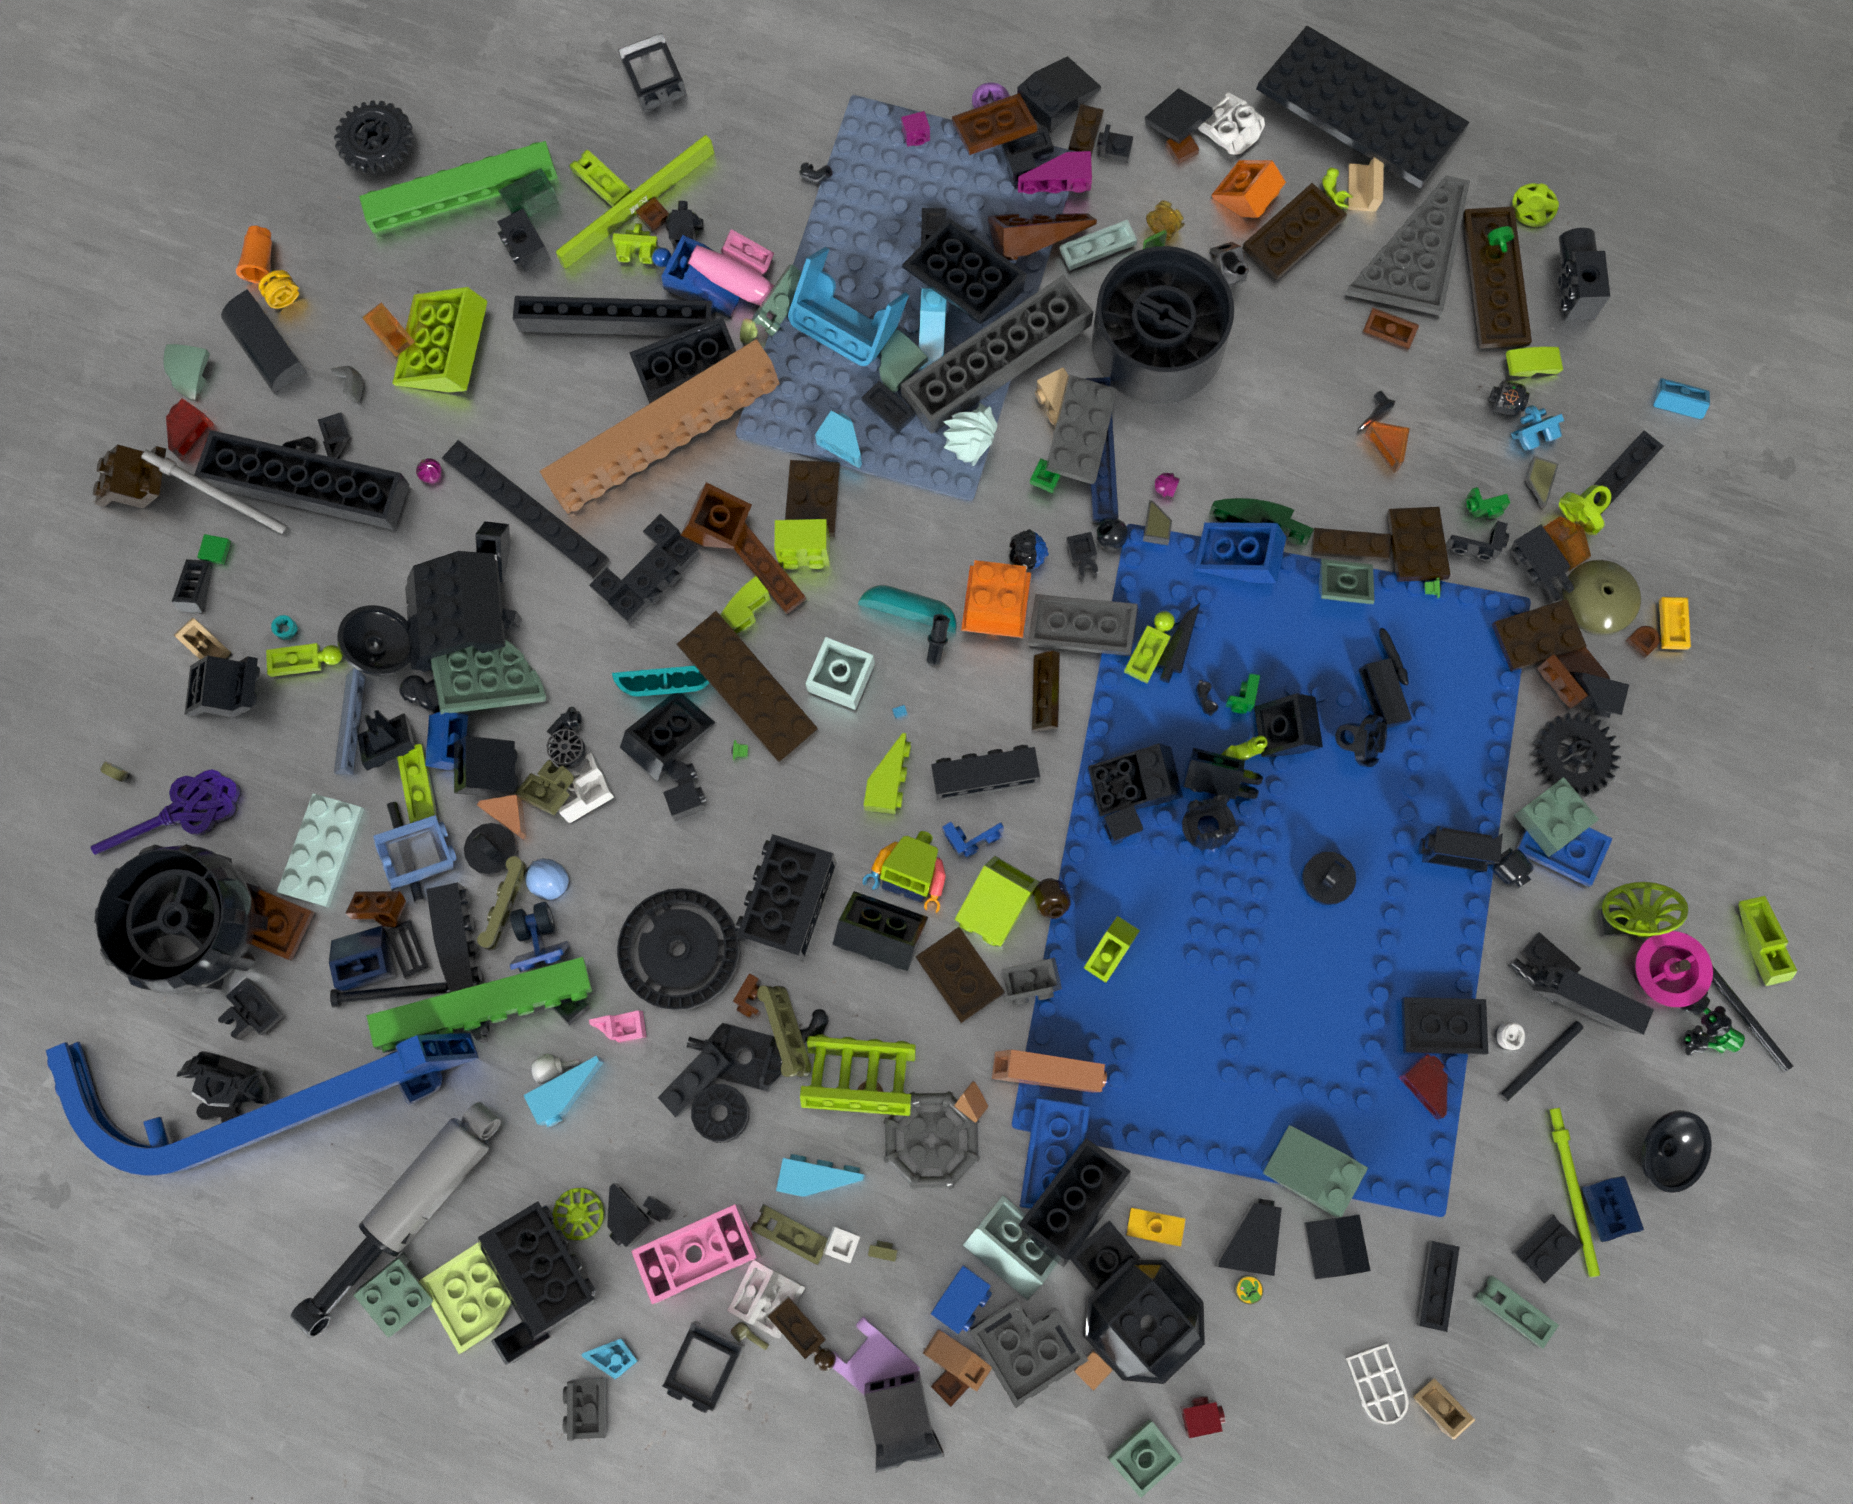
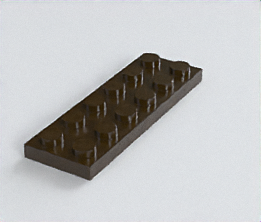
M1512 206L1465 209L1463 220L1479 349L1529 346L1532 338L1515 208ZM1503 226H1510L1513 229L1514 238L1506 242L1508 247L1506 253L1501 251L1500 245H1489L1487 235L1492 230Z
M717 611L713 612L676 644L778 763L818 729Z

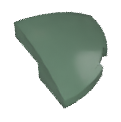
M898 329L894 331L881 351L882 357L879 371L882 383L891 392L895 393L901 388V384L909 379L910 375L928 362L927 356Z
M167 344L163 360L165 373L172 381V386L180 394L197 402L205 383V378L202 374L210 353L207 349Z

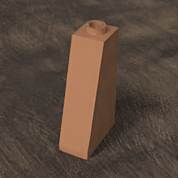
M1011 1049L995 1052L992 1079L1094 1093L1102 1092V1088L1107 1081V1073L1104 1071L1105 1064Z

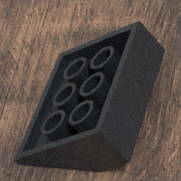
M948 218L902 264V268L979 324L1008 307L1021 294L1027 273L951 218Z

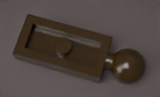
M787 1296L767 1317L804 1359L813 1354L814 1365L820 1371L831 1370L836 1363V1356L831 1349L820 1346L826 1338L790 1297Z

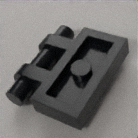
M1540 932L1536 933L1519 952L1527 959L1525 964L1516 957L1509 965L1517 972L1516 975L1521 980H1527L1532 986L1535 985L1534 977L1536 974L1532 971L1534 967L1537 969H1541L1542 966L1563 967L1576 973L1581 970V967Z

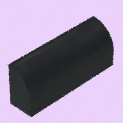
M248 289L225 305L221 313L222 321L273 393H276L307 372Z

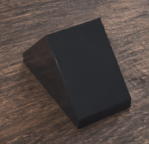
M521 1322L497 1336L491 1342L504 1364L508 1365L518 1361L548 1340L550 1336L547 1333L533 1342Z

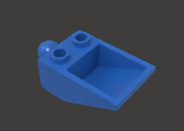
M682 235L672 255L668 249L663 247L657 248L653 252L652 260L654 264L661 268L666 267L661 276L664 290L687 300L712 301L715 312L731 318L740 297L711 282L691 265L688 266V261L696 245L712 250L711 248Z

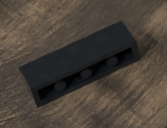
M1019 745L1013 747L1012 751L1003 752L1002 749H994L988 751V755L977 756L976 753L963 755L962 759L951 761V758L936 760V763L931 764L937 800L1040 783V772L1035 747L1029 748L1028 745Z

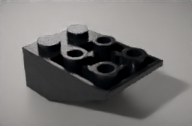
M1160 743L1088 766L1099 816L1101 817L1133 805L1135 809H1140L1183 797L1172 749Z

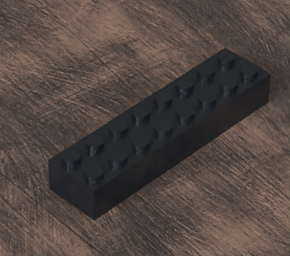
M213 430L209 431L194 474L226 492L392 530L396 528L410 485L399 472Z

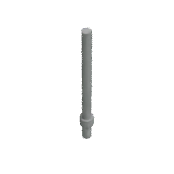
M147 449L144 451L142 459L159 467V471L168 476L171 474L281 534H284L287 525L178 467L175 461L167 457L164 459Z

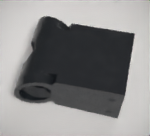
M920 1371L865 1383L864 1395L876 1445L875 1473L898 1468L907 1461L925 1462L945 1457L939 1439L931 1426Z

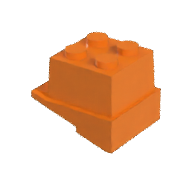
M974 560V566L970 565L961 631L1023 638L1031 573L1027 572L1026 566Z

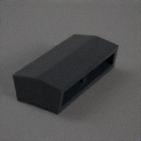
M1391 658L1368 663L1358 669L1374 715L1382 716L1384 718L1382 722L1386 723L1387 728L1409 723L1412 717Z

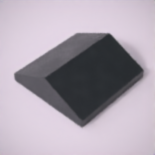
M1360 1214L1304 1223L1315 1279L1347 1276L1371 1271Z
M1108 1221L1078 1248L1070 1261L1092 1288L1095 1289L1127 1258L1141 1257L1111 1221Z

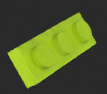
M423 744L414 745L415 749L411 750L408 754L397 757L410 823L436 815L438 820L429 769L425 766V748Z

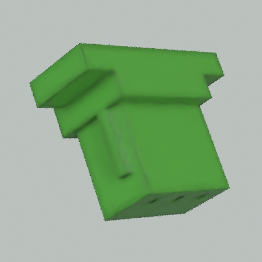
M1436 578L1434 582H1425V594L1437 595V598H1440L1441 585L1439 578Z
M734 740V745L731 749L733 760L738 757H747L748 745L738 744Z

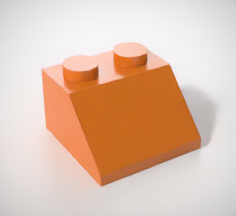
M1239 160L1211 196L1240 217L1258 218L1265 212L1269 203L1279 194L1286 181L1273 160Z

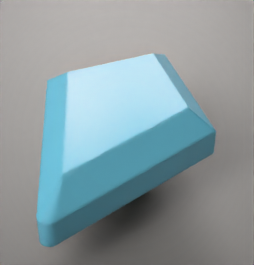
M622 1338L582 1353L583 1358L614 1379H617L638 1362V1359Z

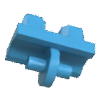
M1534 405L1528 406L1525 409V416L1521 417L1520 421L1523 425L1528 422L1530 425L1512 432V439H1519L1524 451L1540 446L1536 433L1541 430L1546 442L1562 436L1559 425L1560 422L1564 421L1562 414L1541 419L1542 416L1547 414L1544 408L1538 410Z

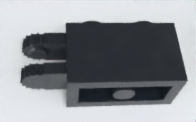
M1542 524L1514 540L1512 544L1513 550H1511L1513 557L1518 563L1522 562L1524 564L1529 580L1533 584L1537 583L1540 588L1543 587L1554 602L1560 599V595L1552 584L1553 580L1558 579L1564 590L1568 593L1575 589L1565 574L1571 567Z
M1193 748L1185 775L1184 787L1194 792H1206L1216 796L1227 794L1230 799L1236 800L1237 796L1255 799L1258 797L1259 790L1255 787L1241 784V782L1260 785L1263 781V776L1259 773L1245 770V760Z

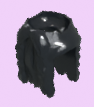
M1219 794L1213 797V799H1204L1200 802L1195 799L1187 805V812L1182 820V831L1186 840L1192 846L1197 847L1201 851L1205 849L1213 850L1220 848L1222 845H1227L1238 833L1239 829L1235 824V818L1232 811L1226 805L1230 801L1229 795ZM1204 816H1212L1219 823V829L1211 833L1202 834L1198 829V821Z

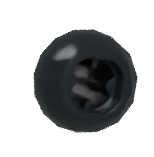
M1107 518L1100 523L1096 530L1098 542L1102 547L1109 550H1116L1122 547L1128 539L1127 526L1117 518Z

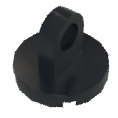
M1369 714L1361 724L1347 723L1340 726L1336 730L1335 740L1342 749L1354 752L1356 762L1360 766L1373 767L1379 762V758H1376L1378 753H1383L1385 749L1387 726L1386 723L1382 722L1384 720L1382 716ZM1346 730H1350L1353 733V743L1346 740Z
M488 823L478 826L466 838L464 845V855L469 866L483 875L503 873L508 870L506 868L508 858L517 856V840L511 831L500 824Z
M1335 852L1319 853L1313 856L1304 866L1302 872L1304 890L1313 901L1322 905L1341 903L1354 891L1356 872L1351 862L1343 855Z

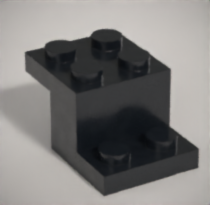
M207 655L192 664L189 672L184 715L195 717L205 712L234 718L252 709L257 701V692L254 689L255 682L260 675V667L257 666L258 658L247 656L240 661H234Z

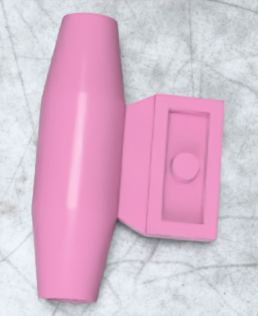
M732 229L725 239L720 251L721 253L696 245L688 261L692 267L718 286L747 302L761 306L774 287L771 282L763 277L769 268L774 255L773 252Z

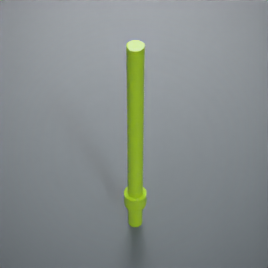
M1560 1107L1549 1109L1554 1128L1552 1132L1553 1141L1558 1145L1580 1241L1583 1244L1582 1249L1589 1277L1600 1276L1568 1142L1571 1140L1569 1130L1565 1129Z

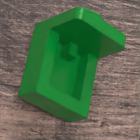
M1478 487L1472 488L1466 498L1467 509L1473 513L1475 520L1487 516L1490 519L1499 517L1504 514V511L1511 503L1508 494L1483 500Z

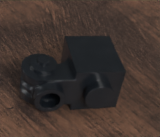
M680 761L671 763L668 767V775L678 786L664 791L663 794L671 816L675 821L704 811L703 802L707 800L702 787L697 788L693 780L698 777L693 763L685 764Z

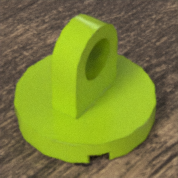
M1591 485L1580 496L1572 492H1566L1559 499V508L1562 514L1571 524L1574 522L1579 523L1582 526L1580 531L1588 535H1597L1604 528V520L1600 514L1609 506L1611 501V492L1607 487ZM1597 492H1600V501L1595 505L1594 496Z

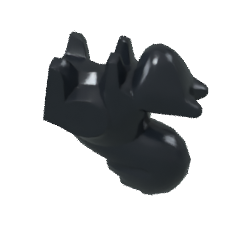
M410 675L401 682L399 693L404 701L408 700L410 703L417 701L422 708L432 711L434 714L440 712L434 679L426 683L423 677Z

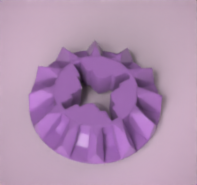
M984 83L975 89L972 95V105L975 109L989 104V95H991L993 101L1004 99L1010 95L1006 88L998 83Z

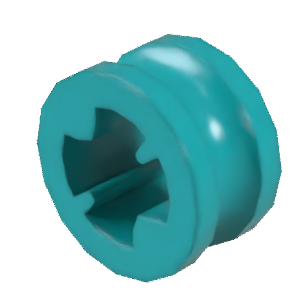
M280 615L273 620L271 630L279 639L285 641L296 636L298 626L289 616ZM287 623L289 630L287 632L283 630L282 633L280 626L282 624L286 626Z

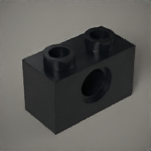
M523 208L497 221L501 229L497 233L504 246L509 244L512 249L509 251V254L514 264L520 263L524 272L550 259L545 245Z

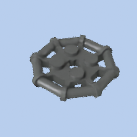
M913 1091L909 1093L911 1094V1109L915 1106L918 1115L907 1126L899 1124L905 1117L903 1115H890L888 1119H884L885 1157L883 1159L885 1163L888 1162L910 1184L911 1189L948 1187L950 1190L954 1188V1184L968 1169L980 1160L978 1156V1123L980 1121L978 1120L975 1123L954 1107L958 1100L953 1096V1092L915 1093ZM920 1104H943L940 1112H923ZM948 1106L965 1123L956 1126L945 1115ZM966 1128L967 1151L959 1148V1131ZM896 1129L904 1132V1149L896 1152ZM929 1132H934L935 1137L940 1138L939 1143H935L934 1148H929V1144L924 1143V1137H928ZM907 1154L918 1165L916 1173L914 1174L899 1157ZM956 1154L964 1156L965 1158L948 1173L946 1165ZM924 1168H941L943 1176H921Z

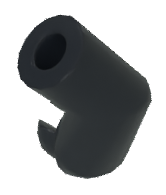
M808 162L803 163L799 171L803 180L815 184H820L833 174L831 167L828 165L816 171L813 170L814 166L812 164L809 165Z

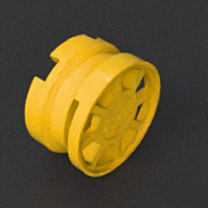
M276 270L267 274L258 285V290L265 297V301L274 309L288 306L299 296L298 286L285 270Z

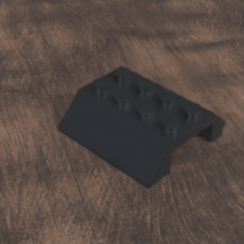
M456 551L412 567L405 587L406 603L408 604V626H410L408 630L410 649H412L410 652L411 669L421 670L422 672L432 670L430 659L473 646L481 653L506 646L497 555L492 553Z

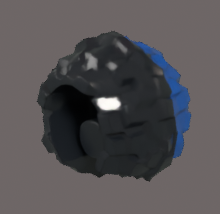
M1031 529L1011 537L1009 559L1015 565L1026 566L1028 570L1038 568L1044 563L1045 557L1049 555L1046 542H1044L1042 536H1039Z

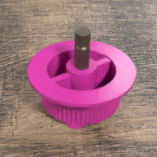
M1671 931L1662 935L1651 936L1641 945L1635 959V974L1639 985L1651 999L1659 1004L1668 1007L1689 1006L1699 1001L1710 988L1713 978V967L1709 954L1700 942L1685 933Z

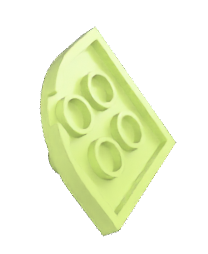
M478 1243L419 1280L433 1298L431 1305L458 1354H462L492 1334L506 1317L511 1305Z

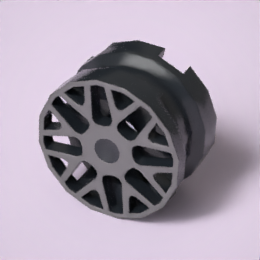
M562 729L554 732L548 739L546 745L547 753L550 759L559 767L575 768L585 759L586 745L576 732Z

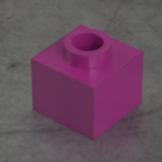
M925 111L901 117L902 132L907 147L919 146L930 141V126Z

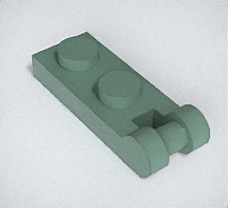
M792 264L788 265L752 318V321L757 325L761 324L765 327V331L770 336H773L778 331L780 324L788 314L802 273ZM768 311L774 315L772 320L767 317Z
M1490 1275L1486 1281L1488 1285L1483 1292L1479 1291L1475 1299L1537 1346L1544 1349L1559 1325L1500 1280ZM1497 1292L1504 1296L1499 1304L1492 1300Z

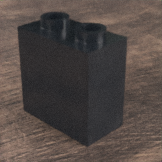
M464 736L454 742V794L505 797L514 793L518 784V778L515 775V763L518 756L515 749V741Z

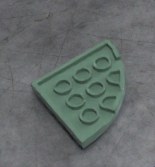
M506 639L505 647L486 653H481L473 646L430 659L440 714L545 702L546 695L537 672L524 659V655Z

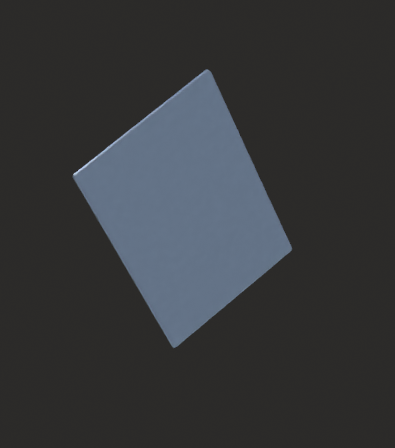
M853 95L850 97L827 164L831 167L833 174L820 184L793 265L802 272L807 257L824 247L829 248L822 271L832 276L835 281L836 289L833 297L872 320L879 310L887 307V304L903 293L909 294L896 329L906 335L919 348L922 288L930 287L902 268V264L921 246L922 208H946V220L951 218L995 250L988 224V216L1019 214V217L1032 219L1034 214H1042L1055 219L1056 214H1063L1070 191H1061L1059 193L1036 192L1034 194L1018 193V185L1012 186L1001 144L969 155L951 119L925 113L930 126V141L919 146L907 147L902 132L901 117L920 111ZM1054 146V152L1034 157L1036 167L1066 152L1076 151ZM1053 244L1027 256H1019L1017 260H1009L1027 273L1024 289L1008 307L985 322L979 324L947 301L944 355L1039 291ZM788 314L780 324L778 331L773 336L768 335L764 351L773 363L780 384L771 393L761 395L751 405L743 408L735 432L739 439L823 462H840V466L966 501H972L975 498L990 446L980 456L977 463L972 466L971 462H963V460L957 459L954 452L944 448L947 438L943 433L950 428L947 424L930 434L915 414V417L897 433L862 402L864 394L878 381L882 383L879 371L882 357L881 351L869 365L860 366L794 328L789 321ZM916 370L912 375L909 376V378H911L921 370ZM1011 380L979 401L986 408L991 407L996 423H998ZM900 388L894 394L909 407V405L902 398ZM979 402L973 405L965 412H972L973 410H976L979 406ZM830 411L837 414L843 413L853 422L861 454L862 465L860 468L817 445L815 434Z

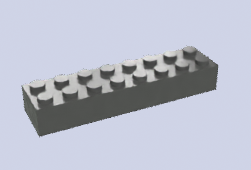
M1062 275L901 384L902 398L915 412L929 433L932 434L945 425L943 421L952 419L951 415L965 412L1090 327L1094 311L1068 279Z

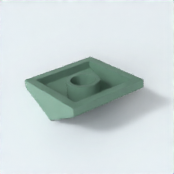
M1321 559L1318 589L1321 599L1374 604L1373 564Z
M1151 1419L1107 1457L1140 1498L1183 1461L1182 1457Z

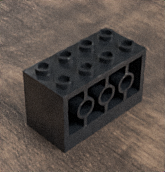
M772 834L770 841L766 840L762 849L764 859L762 865H757L753 880L756 882L753 891L749 890L744 901V906H747L744 916H739L735 931L738 932L737 936L744 944L804 962L837 862L834 853ZM796 869L794 874L787 875L789 870ZM786 893L787 898L779 901L778 897ZM777 918L779 922L771 926L769 924L771 920Z
M539 1201L478 1237L479 1248L533 1342L590 1307L595 1300L594 1293H596L590 1279L586 1278L584 1280L581 1276L580 1269L582 1266L574 1253L569 1255L566 1250L568 1242L560 1229L555 1231L552 1226L554 1218L547 1205L541 1207ZM523 1240L533 1242L530 1249L521 1247ZM536 1264L546 1265L545 1273L535 1272ZM550 1288L561 1290L559 1298L548 1295Z

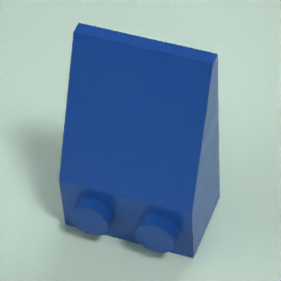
M1204 523L1195 570L1251 583L1277 584L1286 535L1278 523Z

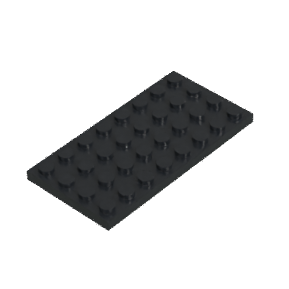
M1306 25L1258 82L1256 88L1259 92L1373 160L1375 157L1384 164L1385 168L1420 189L1470 123Z

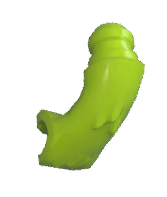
M1330 167L1327 169L1324 178H1322L1325 194L1341 209H1348L1349 206L1344 205V200L1347 197L1353 198V195L1346 191L1337 192L1336 179L1339 175V170Z
M1260 735L1242 744L1231 745L1221 755L1247 760L1262 753L1268 742L1264 736Z

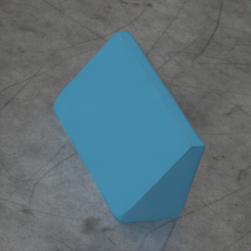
M1660 378L1654 399V407L1697 419L1704 418L1710 406L1709 390Z

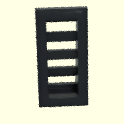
M186 559L171 601L179 612L202 613L212 567L211 561ZM192 570L201 571L200 574L191 572Z

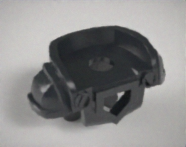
M201 1051L198 1055L186 1061L176 1075L181 1078H195L191 1095L203 1102L199 1104L196 1111L197 1116L202 1120H210L217 1116L221 1118L223 1123L241 1115L240 1112L236 1111L238 1103L250 1102L251 1100L257 1104L270 1103V1099H268L269 1085L263 1076L264 1069L219 1054Z

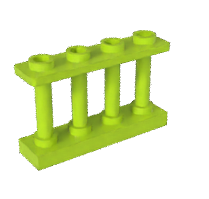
M826 1035L809 1036L807 1038L808 1053L815 1054L811 1085L801 1086V1108L910 1116L911 1094L904 1092L906 1061H915V1044H910L906 1041H897L895 1043L883 1042L879 1039L865 1041L856 1040L852 1037H843L841 1039L829 1038ZM825 1055L842 1056L839 1083L836 1088H825L822 1086ZM852 1057L869 1058L866 1088L864 1090H851L849 1088ZM879 1059L896 1060L893 1091L878 1092L876 1090Z

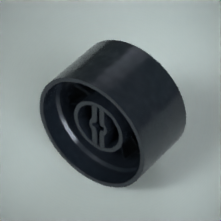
M1156 246L1136 251L1123 258L1105 277L1097 298L1092 333V351L1097 367L1103 377H1110V385L1125 396L1151 404L1178 402L1201 391L1213 379L1221 365L1233 325L1234 300L1230 287L1221 272L1210 261L1197 253L1183 248ZM1140 288L1145 289L1135 302L1126 295ZM1104 323L1112 328L1122 327L1123 336L1111 339ZM1216 323L1219 340L1199 336L1197 327L1203 328L1208 324ZM1185 360L1189 363L1184 366L1174 367Z

